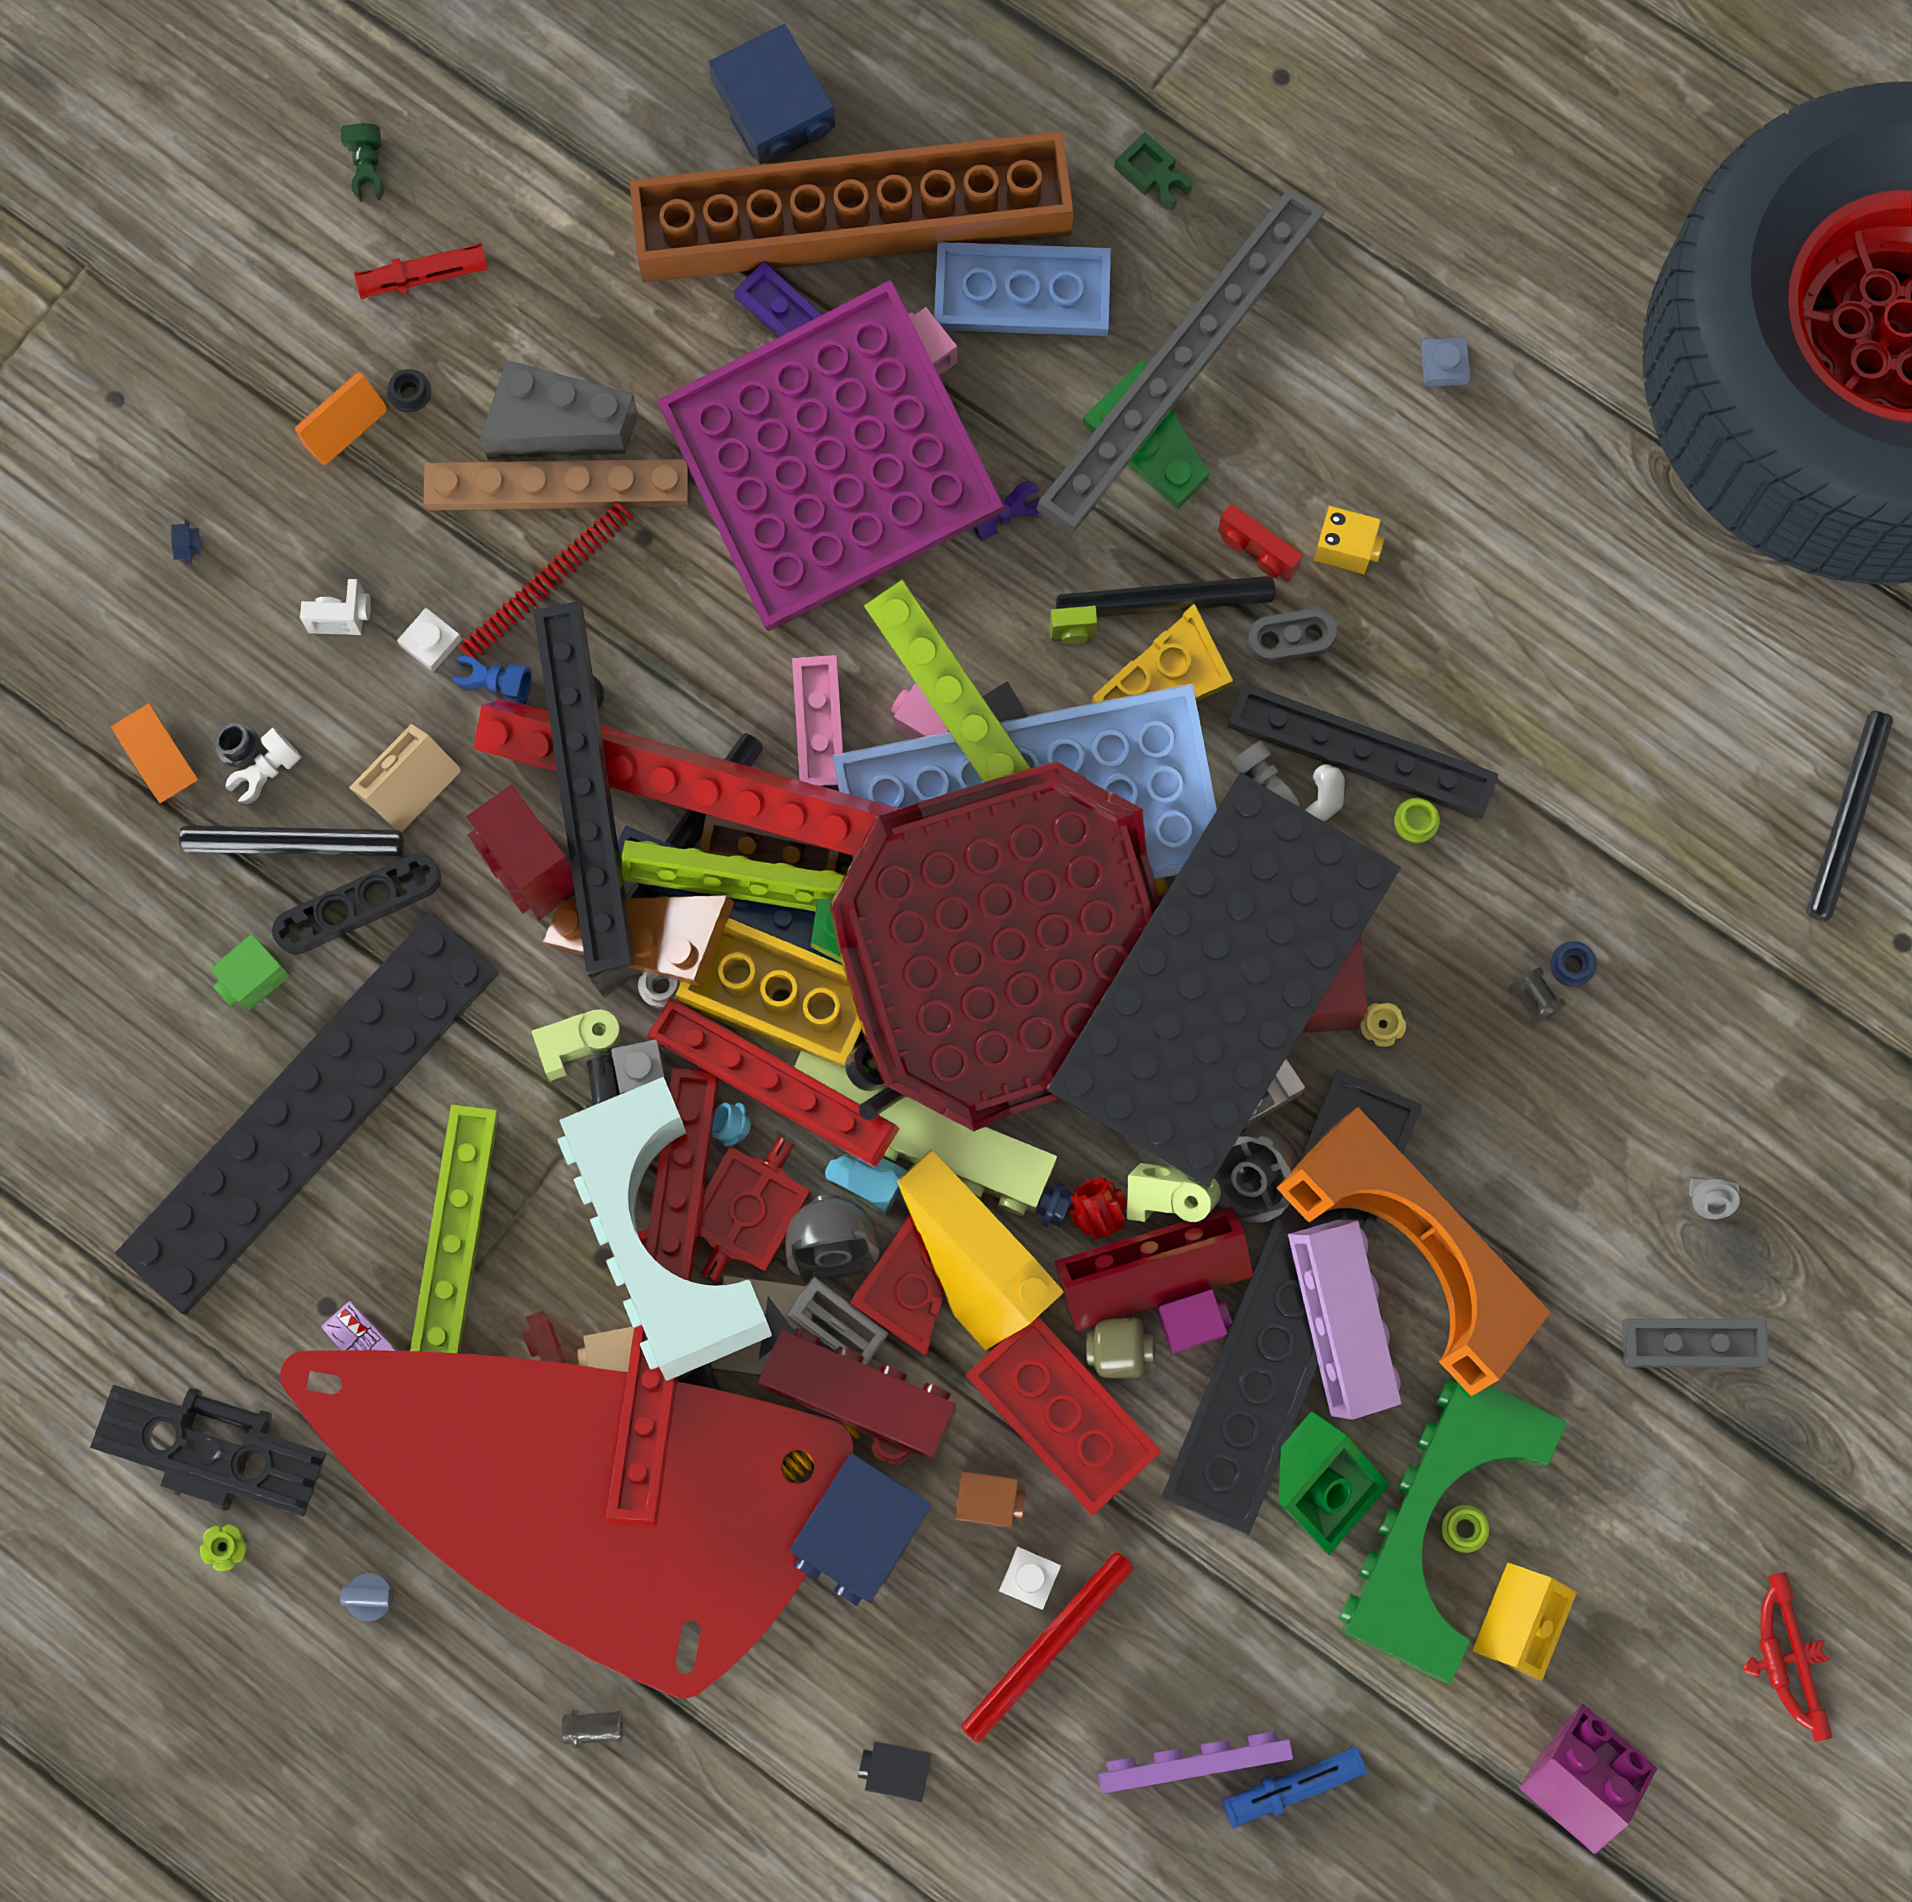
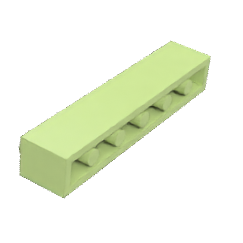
M802 1050L794 1066L860 1105L888 1087L885 1085L875 1091L861 1090L850 1081L845 1068ZM907 1096L879 1114L900 1128L883 1158L895 1163L897 1158L900 1157L915 1164L929 1150H933L977 1198H981L984 1192L1000 1199L998 1206L1020 1216H1023L1026 1210L1034 1214L1036 1213L1056 1165L1057 1156L988 1127H983L973 1132Z

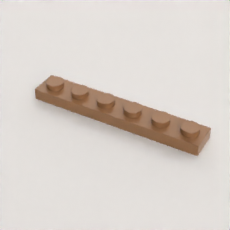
M685 459L424 463L423 505L426 511L613 508V503H618L624 508L689 507V467Z

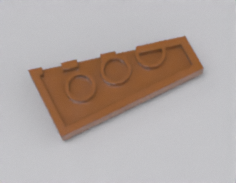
M728 896L626 898L636 965L628 966V968L702 987L734 901ZM560 900L543 942L551 948L584 956L576 900Z

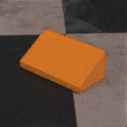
M357 372L303 419L294 430L303 446L321 464L326 465L383 416L387 411V407L361 372Z

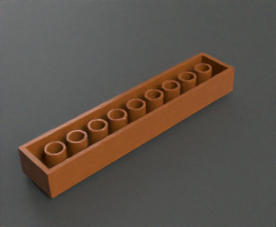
M1062 131L629 180L637 258L643 283L756 270L763 262L771 268L936 250L938 242L989 244L1072 234L1073 205Z

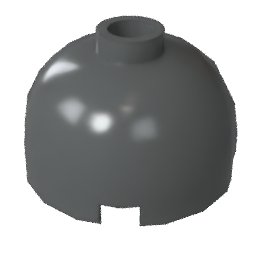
M1260 1126L1245 1127L1214 1177L1221 1191L1217 1204L1222 1209L1232 1207L1236 1214L1243 1216L1241 1220L1250 1223L1267 1222L1281 1215L1290 1202L1277 1187L1300 1162L1299 1156L1290 1141L1278 1132Z
M825 1194L816 1197L813 1202L802 1207L791 1218L786 1233L787 1267L794 1274L801 1276L800 1268L812 1270L813 1278L816 1279L842 1278L864 1271V1261L871 1257L873 1263L879 1258V1243L874 1222L861 1206L849 1200L840 1199L837 1195Z

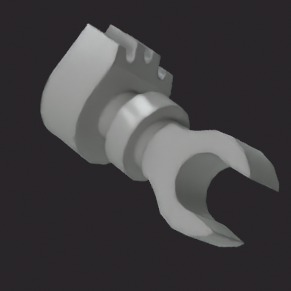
M1261 740L1250 746L1232 761V765L1238 773L1241 772L1246 775L1251 771L1255 777L1253 778L1254 781L1293 804L1300 805L1293 792L1276 776L1278 773L1274 765L1269 767L1265 760L1272 754Z

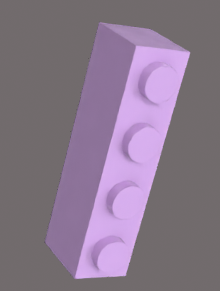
M1335 1220L1288 1234L1331 1416L1353 1420L1401 1405L1398 1391L1401 1386L1398 1371L1392 1365L1388 1349L1390 1334L1386 1323L1381 1319L1377 1302L1379 1287L1375 1277L1370 1272L1366 1255L1368 1252V1241L1364 1231L1359 1226V1222Z

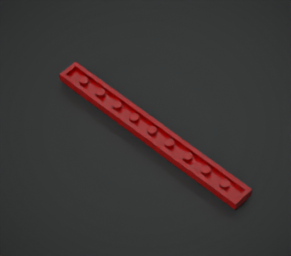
M672 1068L669 1091L685 1127L686 1134L676 1138L660 1151L646 1251L663 1268L691 1282L720 1080L704 1070ZM640 1325L635 1327L633 1331L606 1518L609 1522L657 1526L678 1376L666 1381L659 1367L650 1370L640 1343L647 1341L648 1338L643 1326Z

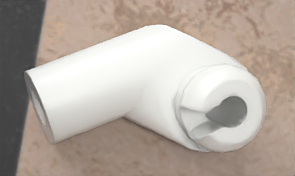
M1328 764L1321 765L1315 770L1313 779L1316 786H1318V799L1305 809V811L1324 822L1342 808L1345 788L1343 773L1339 768Z

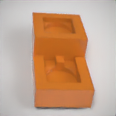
M150 703L111 726L116 737L159 804L199 779Z

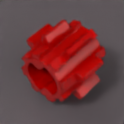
M1100 1177L1094 1180L1092 1178L1088 1179L1084 1184L1077 1186L1073 1190L1074 1195L1071 1196V1200L1074 1206L1070 1207L1068 1211L1076 1228L1082 1227L1086 1235L1091 1234L1092 1239H1098L1099 1237H1110L1114 1232L1124 1227L1123 1221L1127 1220L1124 1210L1127 1209V1199L1122 1188L1116 1189L1113 1182H1107L1105 1177Z

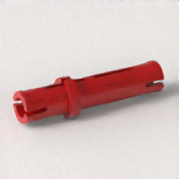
M477 243L401 262L400 258L393 259L390 265L360 272L356 271L354 276L360 298L363 300L368 297L398 290L400 294L409 292L408 288L483 270L487 271L488 268L482 244Z

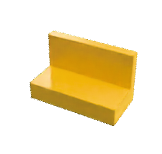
M1507 1562L1472 1651L1507 1664L1527 1676L1542 1681L1577 1592L1551 1577Z

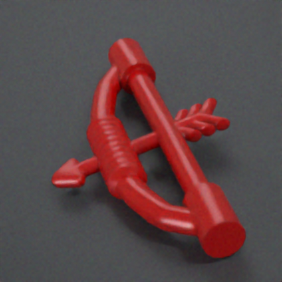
M1787 1572L1769 1575L1771 1587L1763 1600L1760 1620L1761 1640L1759 1644L1764 1660L1757 1662L1754 1657H1751L1743 1666V1671L1758 1677L1761 1670L1767 1669L1771 1687L1776 1689L1780 1700L1789 1714L1799 1724L1811 1730L1814 1742L1831 1739L1833 1735L1826 1710L1821 1709L1809 1664L1813 1665L1831 1660L1822 1653L1825 1640L1803 1645L1791 1603L1794 1597ZM1775 1603L1780 1604L1793 1653L1783 1656L1778 1638L1774 1636L1773 1609ZM1796 1662L1810 1711L1806 1714L1801 1710L1788 1687L1790 1680L1787 1675L1786 1664Z

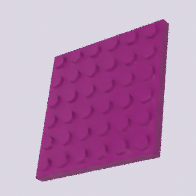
M891 280L657 400L760 619L768 632L1006 511Z

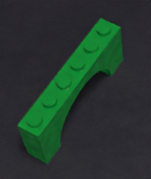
M1447 1379L1438 1395L1436 1404L1441 1406L1442 1409L1435 1424L1429 1421L1426 1423L1416 1447L1423 1450L1415 1467L1408 1464L1399 1481L1397 1490L1403 1492V1496L1396 1510L1391 1507L1387 1509L1378 1528V1533L1384 1535L1377 1553L1369 1550L1360 1567L1358 1576L1365 1580L1357 1596L1351 1593L1348 1595L1338 1617V1620L1345 1623L1340 1633L1444 1684L1452 1683L1470 1639L1452 1628L1441 1616L1426 1587L1422 1566V1547L1430 1515L1448 1487L1461 1475L1478 1465L1503 1460L1520 1461L1539 1468L1549 1465L1567 1424L1566 1421L1491 1385L1471 1396L1456 1379L1455 1381Z

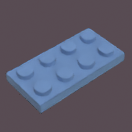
M938 242L934 318L945 331L1108 336L1111 248Z

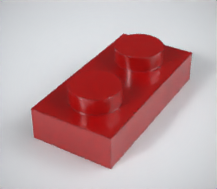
M1230 504L1222 514L1218 527V532L1221 534L1223 542L1234 551L1240 553L1245 551L1255 558L1258 567L1267 575L1273 578H1278L1279 576L1286 582H1289L1299 570L1303 554L1235 505Z

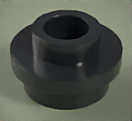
M403 369L396 372L387 386V395L391 404L403 412H416L425 407L430 400L432 392L427 377L414 369ZM409 387L416 388L417 393L414 396L408 398L403 396L405 389Z
M236 722L222 727L215 737L217 756L223 763L233 767L249 762L257 753L260 744L259 736L251 726Z

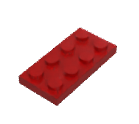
M1039 1317L1031 1324L1004 1339L965 1375L970 1383L1091 1516L1099 1511L1162 1452Z

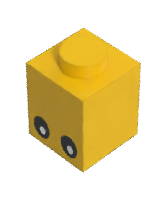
M1329 506L1313 561L1364 575L1369 560L1374 562L1379 560L1385 536L1377 535L1381 519Z

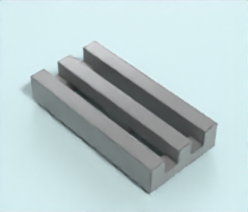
M816 1278L810 1280L805 1291L800 1294L794 1306L785 1315L802 1330L821 1338L820 1343L829 1350L836 1352L839 1346L845 1347L801 1313L804 1308L860 1349L863 1352L861 1355L864 1357L862 1362L864 1365H867L889 1334ZM814 1294H818L872 1335L873 1339L870 1343L812 1300Z

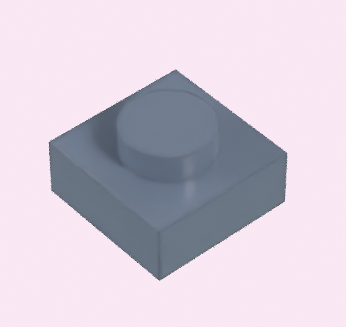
M1466 337L1422 340L1420 349L1424 387L1466 385L1469 383L1470 369Z

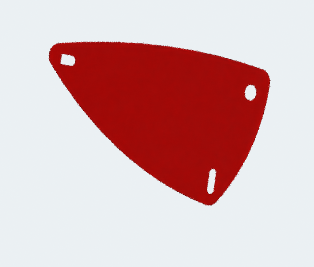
M389 1350L299 1351L290 1355L284 1361L280 1371V1380L283 1388L338 1460L397 1522L436 1557L498 1604L551 1638L630 1679L677 1698L696 1696L725 1674L753 1647L789 1603L807 1575L793 1566L798 1557L789 1550L850 1453L853 1454L851 1435L842 1424L834 1420L758 1399L677 1382L657 1526L613 1523L607 1520L606 1514L627 1372L513 1357ZM310 1371L338 1376L342 1382L341 1389L335 1394L306 1390ZM795 1450L808 1453L814 1462V1472L811 1478L800 1484L788 1481L781 1469L784 1457ZM687 1621H696L700 1625L701 1633L695 1665L690 1673L682 1674L676 1669L675 1665L682 1626Z

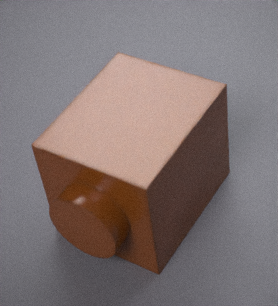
M962 1471L955 1521L1011 1529L1013 1519L1022 1520L1026 1492L1017 1490L1018 1479Z

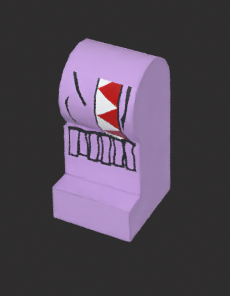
M351 1301L346 1303L321 1326L341 1350L399 1351Z

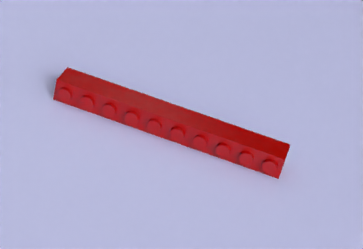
M504 698L481 705L474 749L557 772L547 710ZM601 726L608 780L611 788L849 855H856L876 816L899 809Z

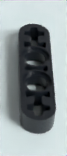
M424 854L409 855L283 912L273 923V939L282 950L289 954L298 955L308 952L429 897L440 886V870L434 861ZM420 866L423 871H431L425 875L426 883L424 885L418 886L415 881L401 885L406 891V894L400 896L397 886L391 880V877L397 875L401 883L411 879L414 876L412 869ZM378 883L387 885L390 890L387 902L380 906H371L366 902L365 896L369 887ZM335 902L346 904L348 916L344 922L338 925L326 923L324 913L330 904ZM313 912L315 920L323 929L322 932L317 934L313 926H310L300 932L301 940L295 943L289 937H283L289 933L288 925L295 922L300 928L313 923L308 917Z

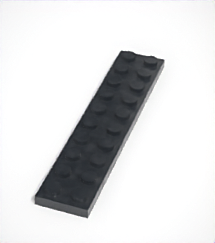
M430 912L121 1245L115 1254L175 1309L186 1316L499 975L498 971Z
M1336 1070L1301 1154L1300 1161L1335 1123L1357 1107L1403 1154L1422 1105L1340 1070ZM1290 1203L1283 1213L1275 1218L1253 1271L1254 1277L1250 1278L1161 1499L1249 1536L1280 1460L1281 1446L1289 1438L1318 1366V1359L1288 1234L1335 1220H1353L1359 1222V1226L1364 1231L1368 1241L1378 1216L1359 1209L1336 1208L1325 1211L1311 1222H1308Z

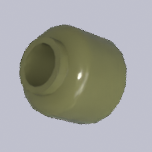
M1121 1317L1102 1320L1095 1325V1329H1088L1086 1345L1088 1367H1095L1097 1374L1101 1378H1139L1145 1370L1146 1362L1155 1361L1154 1334H1145L1144 1324L1139 1318Z

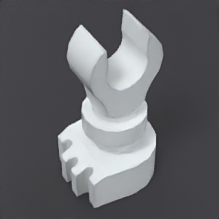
M274 728L270 729L261 738L262 744L269 752L265 755L260 753L254 758L255 765H251L241 771H236L227 779L226 789L233 791L243 781L247 780L249 782V790L238 800L242 804H251L258 799L262 787L267 781V777L273 779L279 773L277 768L281 764L290 769L302 758L288 740Z

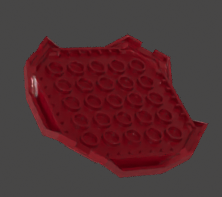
M1057 761L995 778L876 816L829 904L840 958L865 1040L883 1084L973 1132L1011 1114L1059 1099L1047 1091L1048 1086L1161 903L1147 855L1143 809L1119 795L1108 792L1086 780V777Z

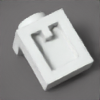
M348 579L346 603H342L341 600L333 597H318L315 599V602L301 601L300 619L308 633L362 635L363 620H369L370 595L364 592L358 579Z

